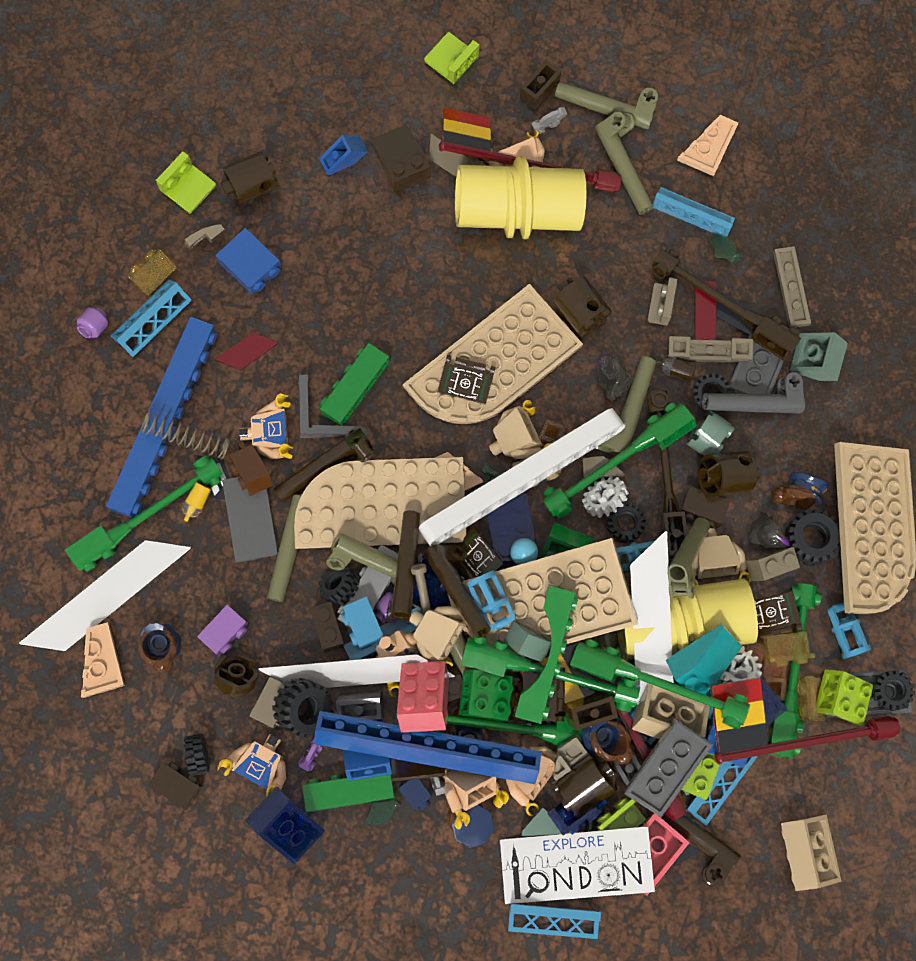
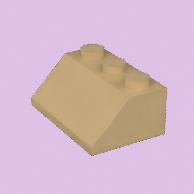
M647 683L635 710L632 729L660 740L676 718L705 738L710 706Z
M827 814L781 823L782 836L785 840L787 859L790 863L791 878L795 891L817 889L842 882Z

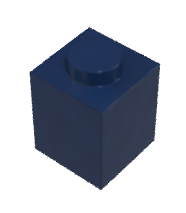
M419 779L409 780L398 788L414 811L417 808L422 811L431 804L429 799L432 796Z

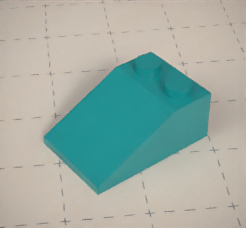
M721 624L666 659V662L675 680L681 686L705 694L710 690L711 685H715L742 648V645Z

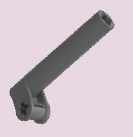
M789 373L786 377H782L777 381V394L705 393L702 397V407L704 410L801 414L805 409L803 380L798 373Z

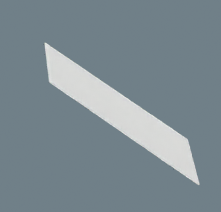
M665 531L630 565L632 603L638 620V625H634L633 629L655 627L643 642L634 643L635 666L641 669L642 672L674 683L673 674L666 662V659L672 656L669 580L667 574L668 545L667 532ZM637 680L636 684L640 686L637 706L647 685L646 682Z
M145 540L19 642V644L66 651L86 635L87 628L97 626L190 550L191 547Z
M419 655L259 668L258 670L282 683H291V679L294 678L298 680L299 678H305L325 688L400 682L401 664L430 661ZM448 672L449 677H455V675Z

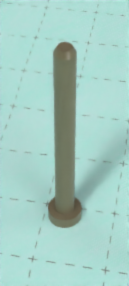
M417 564L411 567V573L416 576L422 612L425 615L427 610H431L424 576L427 569L425 564Z

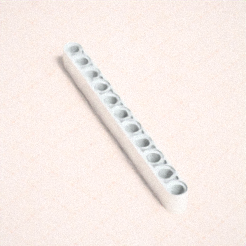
M613 408L604 411L429 518L419 526V531L430 546L440 544L614 437L625 428V424Z

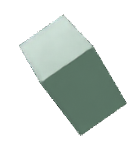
M517 621L513 622L504 639L518 654L541 662L544 661L551 648V641Z
M541 808L521 831V836L567 834V829L544 808Z

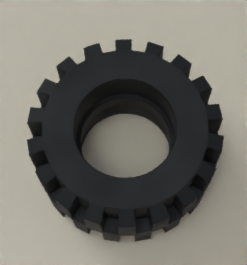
M819 509L806 510L797 515L789 523V526L786 527L785 532L787 534L784 535V539L790 542L787 547H794L798 562L803 561V565L808 566L812 564V566H817L818 564H823L840 549L839 522L835 523L833 521L835 517L833 515L828 517V512L824 510L821 513ZM805 527H813L822 534L823 546L821 548H812L806 544L803 539Z
M296 678L291 679V683H284V688H279L277 691L279 695L274 697L273 701L276 703L272 705V710L276 713L273 714L275 720H278L276 723L282 729L303 738L304 736L309 738L311 735L315 736L319 711L333 713L331 706L334 704L333 700H330L331 694L326 691L327 689L324 686L305 678H299V680ZM308 698V707L305 713L298 717V708L301 702Z

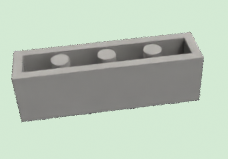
M380 545L377 549L398 560V554L385 546ZM364 566L359 574L360 583L357 585L358 590L353 592L355 596H350V601L346 605L367 596L374 612L377 602L384 596L392 582V577ZM344 604L340 606L337 615L339 616L338 621L345 625L341 616L344 613Z

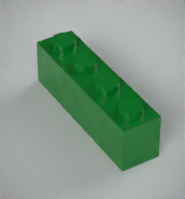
M370 343L358 351L356 361L347 366L342 380L338 379L332 387L333 392L329 397L325 396L320 403L321 414L338 426H344L390 363L389 356Z
M391 774L348 781L347 778L342 779V775L330 776L329 781L321 782L320 778L307 780V785H302L306 812L395 798Z

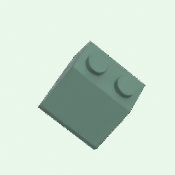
M835 332L800 333L799 337L802 339L795 349L789 371L819 381H838L848 343Z

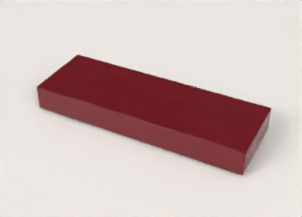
M702 281L716 290V281ZM695 287L694 340H716V300Z

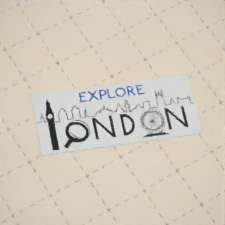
M648 827L500 840L505 904L655 892Z

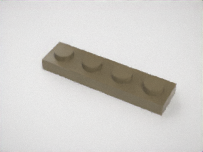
M795 246L774 249L773 255L789 328L809 326L811 319Z

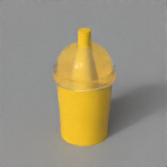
M198 482L195 483L188 497L182 503V510L186 515L185 521L188 522L190 517L194 518L202 513L204 504L211 491L210 488Z

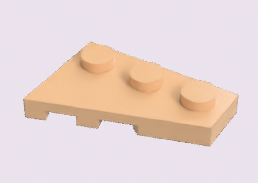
M720 115L678 157L677 161L714 176L737 128L738 122Z
M107 622L87 628L81 698L125 686L110 624Z

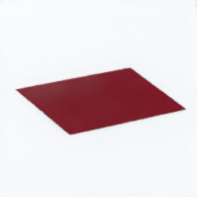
M253 332L214 360L241 370L279 342Z

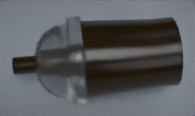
M675 356L666 357L663 361L657 360V364L661 365V369L666 376H673L691 382L696 370L695 365L677 359Z

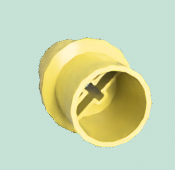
M520 156L515 158L512 167L458 165L455 185V222L457 227L504 228L506 238H513L515 230L520 229L523 239H529L532 229L581 230L586 209V178L583 169L529 167L526 158Z
M745 579L696 585L693 599L688 596L670 598L672 655L721 624L741 645L754 644L757 641L758 621L755 601L749 583ZM633 626L616 630L619 645L625 648L626 661H635L634 643L643 642L655 627L633 629Z

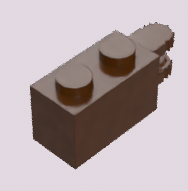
M243 441L238 442L239 451L236 452L230 446L228 447L227 454L231 460L229 468L233 476L238 475L237 481L242 490L246 489L249 496H252L273 486L269 471L252 444L246 447Z

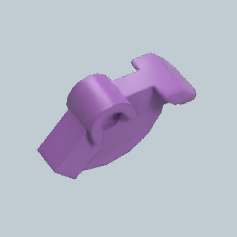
M312 740L307 750L309 752L307 757L302 756L298 762L299 767L307 772L312 771L316 765L313 759L315 756L318 757L323 746L314 744V740Z

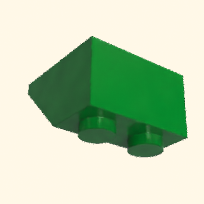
M554 523L540 559L592 544L594 539Z

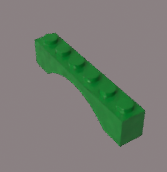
M549 584L543 608L551 628L550 654L539 677L521 692L515 714L517 718L541 724L542 718L547 719L550 706L546 705L548 696L553 697L556 684L552 683L553 676L559 675L561 662H557L559 653L564 654L567 641L563 640L565 631L570 632L573 619L569 618L570 611L576 610L579 598L575 597V591Z

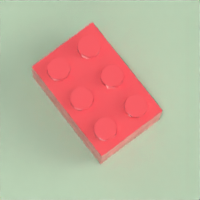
M445 661L401 664L397 718L401 733L446 730L449 676Z
M651 813L640 827H648L655 887L690 842L658 815Z

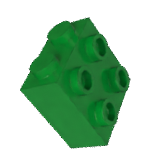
M474 669L464 671L459 715L498 722L508 721L511 713L510 698L513 692V677L507 675L502 677Z

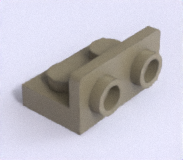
M669 278L667 285L654 283L647 319L649 323L668 325L672 314L677 279Z

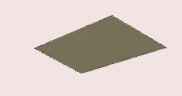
M431 134L429 160L456 176L458 165H467L468 157L448 151L441 152L439 150L441 139Z

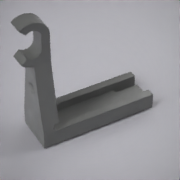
M299 375L300 438L347 437L349 433L359 428L362 429L367 437V430L362 426L312 425V428H309L308 375Z

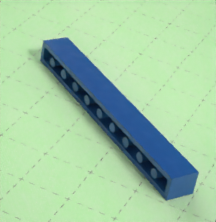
M190 317L149 408L150 418L146 432L149 431L156 414H158L154 434L156 435L164 417H166L162 437L165 436L174 419L170 438H173L176 432V422L184 414L185 408L183 406L186 400L189 401L192 396L193 389L191 388L194 382H197L200 378L202 363H206L208 360L210 345H214L217 339L214 325ZM153 428L147 435L145 432L142 433L140 429L106 505L110 511L131 519L140 513L143 505L141 501L144 495H148L151 488L150 481L153 476L157 475L160 458L166 455L168 449V435L162 440L160 431L156 437H153Z
M319 711L314 744L530 784L536 783L542 751L433 731L401 733L399 725Z

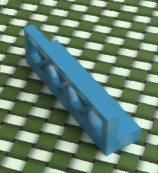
M660 187L653 202V208L724 238H727L735 220L734 217Z
M169 279L110 336L134 357L191 299L176 282ZM178 292L184 300L178 305H172V297ZM161 308H167V316L164 319H157V311ZM146 322H153L150 333H142V327ZM130 337H138V344L131 350L125 342Z
M417 608L413 609L412 612H411V615H412L416 610H417L418 612H420L421 614H423L422 610H418ZM398 620L394 624L388 622L380 626L383 636L390 637L399 630L406 633H414L417 626L410 621L405 623L404 620ZM352 641L343 646L350 660H360L377 654L375 648L379 645V642L361 650L359 645L354 646Z
M758 756L750 757L739 773V766L735 764L731 766L732 763L728 761L722 762L710 791L711 793L715 786H721L723 794L721 798L711 800L709 793L708 801H705L694 795L686 807L687 812L704 826H707ZM734 768L735 779L733 782L724 783V774L728 769ZM725 785H730L725 791ZM717 802L716 805L712 808V803ZM708 803L710 813L703 819L696 812L702 804Z
M510 903L508 931L598 939L601 912ZM514 914L525 915L529 922L523 927H513ZM539 916H545L550 920L551 924L545 929H539L533 921ZM550 917H556L557 919L553 921ZM561 918H568L574 925L568 931H561L556 923ZM573 919H579V921L575 923ZM584 920L594 921L593 934L584 933L578 925ZM530 924H532L535 928H527V927H528ZM554 925L557 930L549 929ZM575 928H577L579 932H571V931L574 930Z

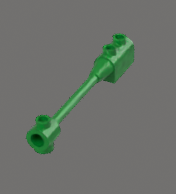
M675 403L669 404L665 408L666 414L661 417L653 415L648 419L647 423L649 425L631 446L563 492L560 488L556 490L554 487L548 488L543 493L545 498L542 501L554 517L557 516L558 519L566 517L572 510L569 498L634 453L655 444L661 450H664L697 427L695 418L682 403L679 405Z
M205 455L196 461L193 465L197 475L129 521L123 522L108 531L103 526H99L65 549V552L78 570L82 571L84 569L88 572L97 566L95 561L103 557L106 560L114 555L115 551L113 549L117 547L116 545L132 528L193 488L196 482H203L205 486L210 484L211 487L222 481L220 476L223 473L212 457L209 458L208 455Z
M798 583L796 586L791 585L789 592H794L803 631L798 632L796 626L788 691L785 693L781 710H773L771 712L768 744L797 739V733H802L804 729V720H799L798 694L796 691L808 609H815V605H820L822 594L817 592V587L814 585ZM801 748L767 755L794 759V755L800 754Z
M475 635L473 638L468 637L461 661L463 666L504 677L506 669L532 671L540 674L545 667L514 653L511 649L507 648L508 644L506 642L495 640L494 644L486 642L487 638L485 636L476 638ZM561 670L558 676H553V678L612 694L614 695L616 709L631 712L632 707L635 708L640 692V686L636 685L637 680L625 677L623 681L618 680L617 685L613 686Z
M586 639L585 643L579 642L570 663V666L576 670L611 683L615 682L617 676L644 681L722 710V723L735 729H740V726H743L746 721L751 704L746 703L748 698L735 693L734 697L728 696L727 701L724 702L642 672L641 669L619 656L620 651L607 646L606 651L597 648L599 643L590 639Z
M447 708L446 725L453 724L528 734L557 745V748L576 735L584 745L581 736L583 729L577 731L568 725L566 717H564V722L552 721V725L528 726L448 715Z

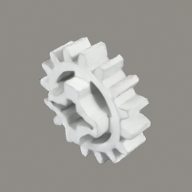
M610 476L608 480H605L603 477L600 482H594L595 486L588 487L589 492L583 494L585 498L582 500L588 513L593 517L597 514L601 518L604 513L606 516H609L610 512H617V507H623L622 501H627L626 495L629 492L624 482L620 481L618 477L613 479Z
M742 646L719 680L722 679L723 683L760 678L762 664L756 663L758 656L752 657V650L745 652V648Z

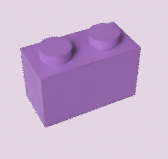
M226 605L197 637L216 655H225L232 648L233 645L231 643L236 638L240 639L247 632L248 629L246 627L249 624L232 608Z

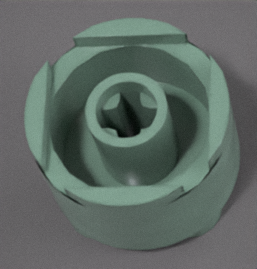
M708 410L704 415L707 417L705 421L700 420L697 427L694 428L688 438L689 441L686 442V445L703 456L718 454L724 446L721 442L734 431V427L731 426L730 422L712 410Z

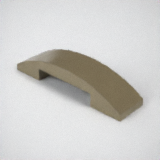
M669 336V357L696 362L749 361L753 359V339L732 338L731 341L690 340V337Z

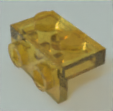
M160 249L148 251L143 257L145 260L140 265L138 263L129 270L130 275L127 277L147 296L177 268Z
M807 632L763 637L766 662H775V667L789 665L788 661L795 660V664L809 663L808 658H816L815 653H810Z
M804 676L799 679L798 693L801 695L800 715L803 717L804 722L825 721V714L817 713L816 705L822 683L820 677Z

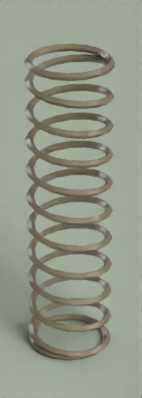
M150 411L146 414L141 429L142 433L145 432V434L147 435L153 428V437H156L161 431L160 437L162 440L165 439L168 435V440L170 443L173 442L176 438L177 445H180L184 440L185 448L189 447L192 443L193 450H196L200 445L201 453L205 452L208 448L209 456L215 452L216 458L220 457V459L222 460L225 457V454L229 446V438L225 440L221 453L219 456H217L218 445L221 439L220 435L218 437V441L215 448L210 454V444L213 437V433H211L210 439L205 449L202 451V442L206 432L204 430L198 445L194 449V441L198 428L195 429L189 444L186 446V439L190 425L187 426L186 432L182 440L178 443L179 432L182 422H180L173 439L170 441L174 419L172 420L167 433L164 437H162L166 417H164L162 424L155 435L154 433L158 414H156L155 419L148 432H146L150 418Z

